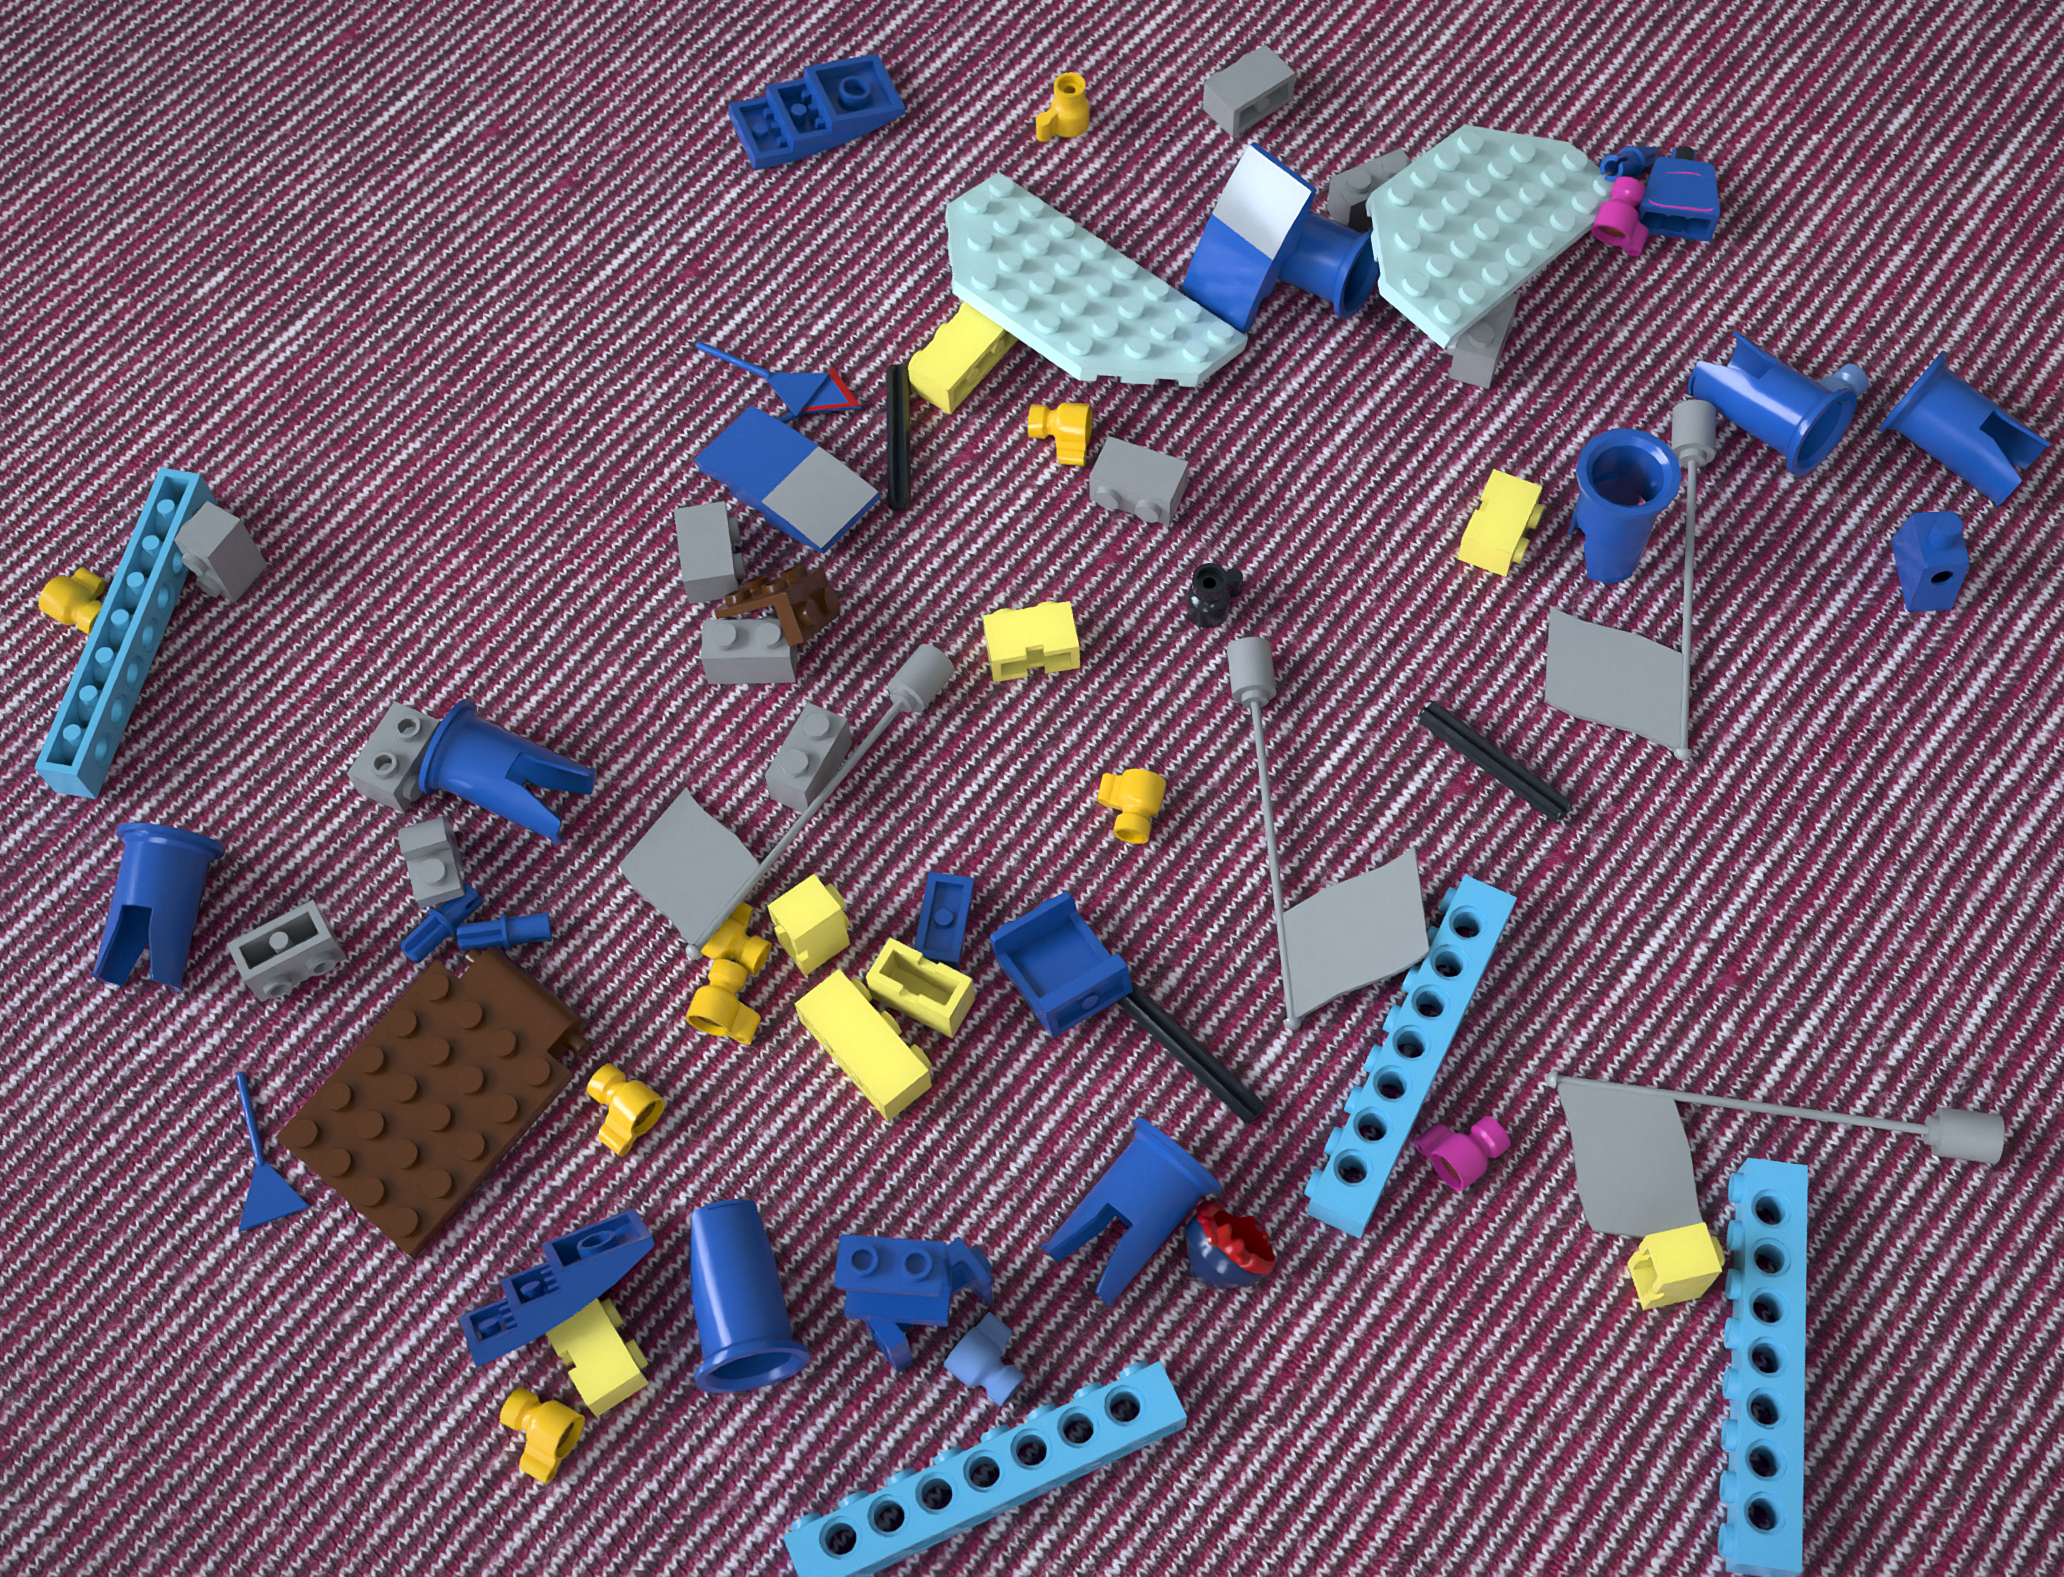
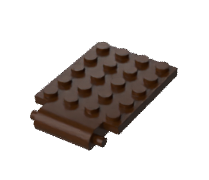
M498 947L490 948L484 953L477 948L471 949L464 957V963L469 968L460 978L455 976L439 961L435 960L276 1136L282 1144L407 1255L414 1259L573 1079L572 1073L557 1060L567 1049L580 1057L588 1050L591 1044L589 1040L581 1035L587 1027V1020Z

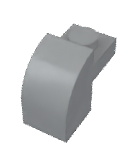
M441 816L400 828L398 830L401 854L406 860L415 901L419 908H425L465 896L460 875L464 868L455 831L447 817Z

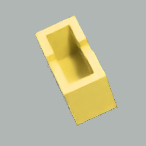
M1493 469L1480 500L1483 502L1479 510L1475 509L1464 532L1457 559L1507 577L1512 563L1521 564L1530 542L1529 539L1524 538L1527 529L1536 530L1545 506L1538 504L1542 486Z
M1047 601L1038 604L1036 607L1018 610L1006 608L1000 609L993 614L983 615L985 641L993 682L1028 677L1027 669L1044 666L1045 674L1080 668L1079 642L1070 601L1060 603Z
M815 874L767 905L771 919L776 925L774 929L778 942L804 976L850 945L846 929L850 926V922L842 910L846 907V904L831 883L824 887Z
M892 938L888 939L866 975L869 992L873 999L950 1038L954 1037L975 1001L972 978L940 962L936 964L924 958L922 953Z
M1702 1222L1646 1235L1639 1245L1640 1251L1634 1252L1628 1261L1643 1310L1700 1298L1722 1272L1721 1266L1724 1265V1255L1720 1242L1715 1236L1710 1237L1706 1223Z
M598 1297L577 1314L545 1333L560 1358L562 1357L567 1367L574 1363L577 1366L569 1371L568 1374L586 1405L596 1417L649 1384L641 1369L649 1365L648 1361L634 1339L625 1344L617 1328L623 1325L624 1321L611 1299L608 1298L601 1302Z

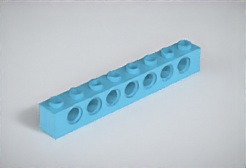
M161 467L159 469L34 767L54 792L97 799L190 570L182 562L181 558L184 555L175 543L174 538L178 535L183 524L192 519L206 501L214 505L217 503L201 474Z
M1464 875L1458 890L1452 887L1448 888L1438 911L1445 915L1440 928L1431 925L1428 930L1430 954L1425 957L1421 968L1416 965L1411 966L1401 988L1402 991L1408 993L1403 1006L1400 1007L1393 1004L1382 1030L1389 1033L1384 1046L1381 1047L1374 1044L1363 1070L1370 1073L1365 1086L1362 1088L1355 1085L1346 1102L1344 1111L1351 1114L1344 1130L1335 1126L1326 1144L1324 1153L1331 1156L1324 1172L1315 1168L1306 1186L1304 1195L1311 1198L1307 1211L1308 1215L1358 1239L1362 1238L1511 916L1517 897L1467 875ZM1460 926L1468 927L1474 931L1476 936L1471 938L1462 937L1454 928ZM1448 965L1454 968L1458 975L1455 977H1445L1437 971L1436 967ZM1422 1004L1432 1005L1438 1010L1440 1015L1436 1017L1424 1016L1418 1011L1417 1006ZM1411 1044L1418 1048L1421 1055L1415 1058L1406 1057L1398 1050V1046ZM1385 1084L1394 1085L1401 1091L1402 1096L1397 1099H1389L1384 1097L1378 1088ZM1365 1125L1374 1126L1381 1131L1383 1138L1377 1141L1367 1140L1360 1134L1358 1129ZM1344 1167H1353L1362 1173L1364 1179L1358 1183H1349L1341 1178L1338 1171Z
M1747 1158L1739 1170L1731 1174L1728 1186L1729 1202L1736 1203L1735 1220L1729 1222L1727 1231V1248L1734 1251V1269L1729 1268L1725 1284L1726 1298L1733 1299V1318L1728 1317L1726 1320L1724 1345L1725 1348L1732 1349L1731 1368L1727 1367L1725 1369L1722 1387L1724 1399H1730V1419H1724L1721 1431V1446L1723 1450L1729 1451L1728 1471L1723 1470L1720 1479V1500L1727 1503V1523H1722L1719 1529L1718 1551L1720 1555L1726 1556V1572L1759 1577H1796L1802 1573L1808 1165ZM1763 1207L1771 1211L1775 1216L1776 1224L1770 1225L1761 1221L1756 1214L1755 1208ZM1754 1255H1763L1769 1258L1774 1264L1775 1273L1762 1271L1756 1265ZM1760 1303L1766 1305L1774 1315V1323L1760 1320L1753 1310V1304ZM1757 1352L1766 1355L1772 1362L1773 1373H1764L1757 1369L1752 1361V1353ZM1751 1403H1760L1769 1409L1772 1415L1771 1425L1762 1424L1754 1418L1751 1412ZM1750 1454H1759L1767 1459L1771 1466L1770 1477L1760 1476L1752 1469L1749 1461ZM1749 1506H1758L1768 1514L1770 1519L1769 1530H1761L1752 1524L1748 1515Z
M1146 1361L1130 1365L1119 1373L1121 1379L1102 1387L1101 1382L1089 1384L1073 1394L1074 1401L1059 1408H1056L1054 1403L1039 1407L1027 1415L1029 1422L1011 1430L1008 1425L996 1427L980 1437L981 1444L964 1452L961 1446L946 1450L933 1459L934 1466L916 1473L914 1468L903 1470L887 1479L888 1487L871 1495L868 1494L867 1490L853 1493L839 1502L841 1509L821 1517L820 1512H814L799 1518L791 1524L793 1531L782 1535L798 1577L870 1576L1186 1428V1413L1161 1361L1148 1366ZM1128 1400L1138 1407L1139 1414L1132 1421L1121 1422L1111 1414L1112 1406L1118 1401ZM1077 1421L1085 1422L1092 1428L1093 1435L1085 1443H1072L1064 1435L1068 1425ZM1028 1443H1038L1045 1448L1047 1454L1041 1463L1029 1466L1019 1460L1018 1453L1020 1449ZM984 1464L992 1465L1000 1472L997 1482L987 1488L978 1487L971 1481L973 1471L978 1466ZM935 1486H944L952 1492L950 1503L940 1510L930 1509L924 1504L926 1493ZM888 1508H898L905 1513L903 1524L893 1532H884L877 1527L879 1515ZM840 1530H851L857 1536L854 1548L842 1555L831 1552L830 1541L833 1535Z

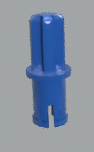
M1646 145L1640 147L1626 146L1618 154L1608 155L1602 160L1600 164L1601 175L1611 172L1612 174L1604 178L1610 182H1614L1618 177L1636 178L1644 170L1653 168L1659 150L1655 146L1650 148Z
M462 882L465 896L445 901L436 909L430 908L427 911L429 917L401 942V950L406 957L414 963H420L447 936L453 938L457 934L455 929L484 903L482 897L478 896L479 893L469 884Z
M549 912L508 918L506 914H501V920L463 924L457 929V942L462 951L504 946L505 950H511V946L552 941Z

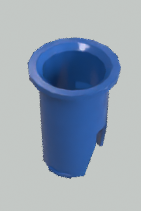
M1309 210L1295 253L1283 261L1277 279L1333 303L1334 313L1339 318L1345 320L1353 317L1371 294L1380 275L1379 262L1374 261L1371 234L1374 229L1372 228L1366 233H1362Z
M1734 331L1736 348L1729 365L1725 367L1699 360L1689 378L1687 385L1688 395L1693 396L1697 400L1713 404L1717 413L1787 458L1786 469L1795 477L1804 476L1817 468L1830 455L1844 436L1857 407V395L1848 388L1838 389L1833 393L1742 334Z
M1942 350L1877 430L1881 433L1886 428L1890 431L1897 430L1993 501L1996 506H1999L2022 482V478L2011 464L2027 469L2051 445V442L2044 439L1950 370L1947 361L1944 360L1948 353Z
M1631 428L1608 430L1592 438L1580 452L1575 471L1580 494L1567 534L1572 535L1578 527L1584 532L1586 539L1583 546L1588 579L1600 581L1604 584L1619 583L1633 575L1632 573L1641 562L1658 512L1665 510L1677 496L1682 478L1678 458L1665 442L1648 432ZM1641 497L1646 502L1642 505H1637L1640 502Z
M466 698L460 700L448 712L435 732L422 762L419 774V789L427 795H432L443 789L537 833L559 846L566 839V837L559 833L562 819L523 786L527 780L544 788L591 795L597 780V771L593 767L588 768L479 717L477 705L472 700Z
M123 823L117 827L115 834L122 840L125 847L94 971L92 970L91 976L103 982L123 986L149 942L151 980L168 985L173 988L172 992L178 993L183 990L182 981L209 866L214 860L221 859L225 855L226 849L221 843L212 838L195 832L151 823Z
M1139 1116L1132 1122L1136 1129L1134 1131L1135 1139L1046 1244L1043 1243L1041 1245V1248L1059 1263L1101 1233L1115 1216L1128 1226L1129 1229L1120 1238L1095 1290V1293L1101 1297L1100 1300L1110 1308H1113L1115 1305L1113 1302L1202 1195L1212 1193L1218 1196L1223 1191L1219 1182L1198 1161L1161 1130Z
M740 1198L728 1199L706 1204V1206L692 1211L691 1236H689L691 1298L704 1358V1364L699 1366L694 1374V1380L698 1389L709 1393L749 1391L772 1385L804 1369L811 1360L806 1345L793 1340L774 1254L755 1201Z

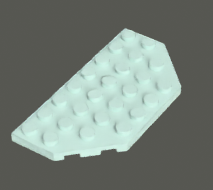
M1463 125L1374 190L1366 202L1367 217H1372L1374 229L1371 234L1374 261L1379 262L1381 273L1378 279L1379 293L1444 349L1590 231L1602 203L1612 200L1610 191L1614 182L1605 180L1604 178L1608 174L1601 175L1600 168L1587 158L1585 153L1576 149L1569 142Z
M1000 172L947 204L945 223L949 235L948 252L950 266H952L953 294L1078 380L1096 381L1097 375L1120 376L1121 383L1154 385L1156 378L1178 380L1179 386L1196 387L1245 350L1248 337Z

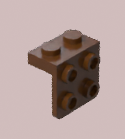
M805 565L786 569L780 573L781 577L769 580L767 574L749 579L743 583L744 588L726 594L724 596L725 603L714 610L717 619L774 605L789 646L804 643L840 616L837 594L830 587L823 566L806 571Z

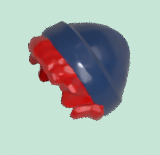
M1210 1200L1201 1202L1197 1207L1196 1214L1193 1215L1184 1229L1191 1274L1200 1283L1215 1289L1252 1286L1264 1275L1270 1274L1276 1264L1273 1248L1268 1243V1233L1265 1230L1258 1231L1255 1226L1256 1219L1254 1216L1249 1215L1239 1218L1228 1213L1215 1202Z

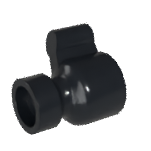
M1205 563L1197 567L1192 575V585L1188 589L1186 601L1187 616L1191 622L1203 628H1214L1223 624L1228 618L1230 611V599L1239 596L1242 592L1243 573L1235 568L1229 569L1226 572L1221 566L1214 563Z

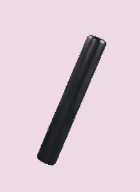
M891 364L886 369L888 502L891 510L906 511L911 507L908 367L905 364Z
M1430 700L1421 709L1418 716L1419 723L1552 821L1559 823L1569 813L1573 804L1569 798L1439 703Z
M1131 982L1133 992L1119 999L1117 1003L1244 1123L1251 1124L1263 1113L1264 1102L1137 983Z

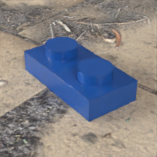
M929 872L914 944V950L922 953L924 958L936 964L940 962L952 969L960 968L975 889L974 878Z

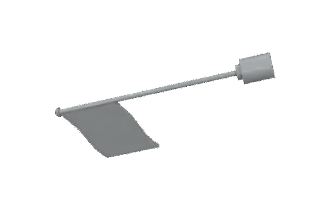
M1703 400L1683 401L1677 404L1672 412L1671 450L1677 456L1679 464L1688 469L1682 653L1638 634L1580 620L1558 610L1550 605L1544 702L1576 718L1640 735L1674 750V756L1681 761L1688 760L1692 755V750L1688 749L1697 469L1711 462L1715 457L1716 408L1713 404Z
M1246 637L1233 641L1227 647L1231 691L1235 702L1242 704L1245 708L1252 709L1287 1019L1283 1020V1024L1289 1030H1296L1301 1026V1018L1335 998L1397 975L1420 962L1430 954V946L1415 846L1386 865L1329 886L1284 912L1260 709L1267 705L1269 700L1273 699L1277 693L1271 643L1267 639Z
M921 644L888 683V689L891 693L890 699L894 705L761 864L756 861L734 833L698 805L687 787L619 865L626 879L639 895L672 921L688 943L686 955L690 959L698 960L702 958L703 955L700 951L899 711L922 712L954 674L955 669L951 660L941 650L929 644Z
M1557 1070L1550 1071L1546 1078L1547 1084L1551 1088L1555 1089L1557 1087L1570 1128L1578 1194L1586 1219L1594 1232L1644 1239L1649 1234L1703 1222L1698 1207L1690 1145L1675 1101L1923 1134L1924 1144L1931 1145L1934 1156L1991 1164L1999 1162L2004 1145V1120L2001 1115L1938 1107L1934 1116L1928 1115L1923 1125L1557 1075Z

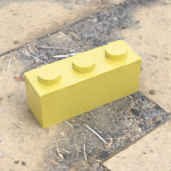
M963 301L959 312L951 321L943 323L928 346L923 351H917L911 358L908 365L911 391L951 415L1014 345L1018 338Z
M838 969L795 1003V1007L802 1024L888 1122L932 1087L928 1070L932 1065L917 1045L914 1044L909 1048L898 1036L902 1033L899 1025L887 1011L884 1010L879 1014L869 1003L872 1000V996L863 983L856 977L849 980Z

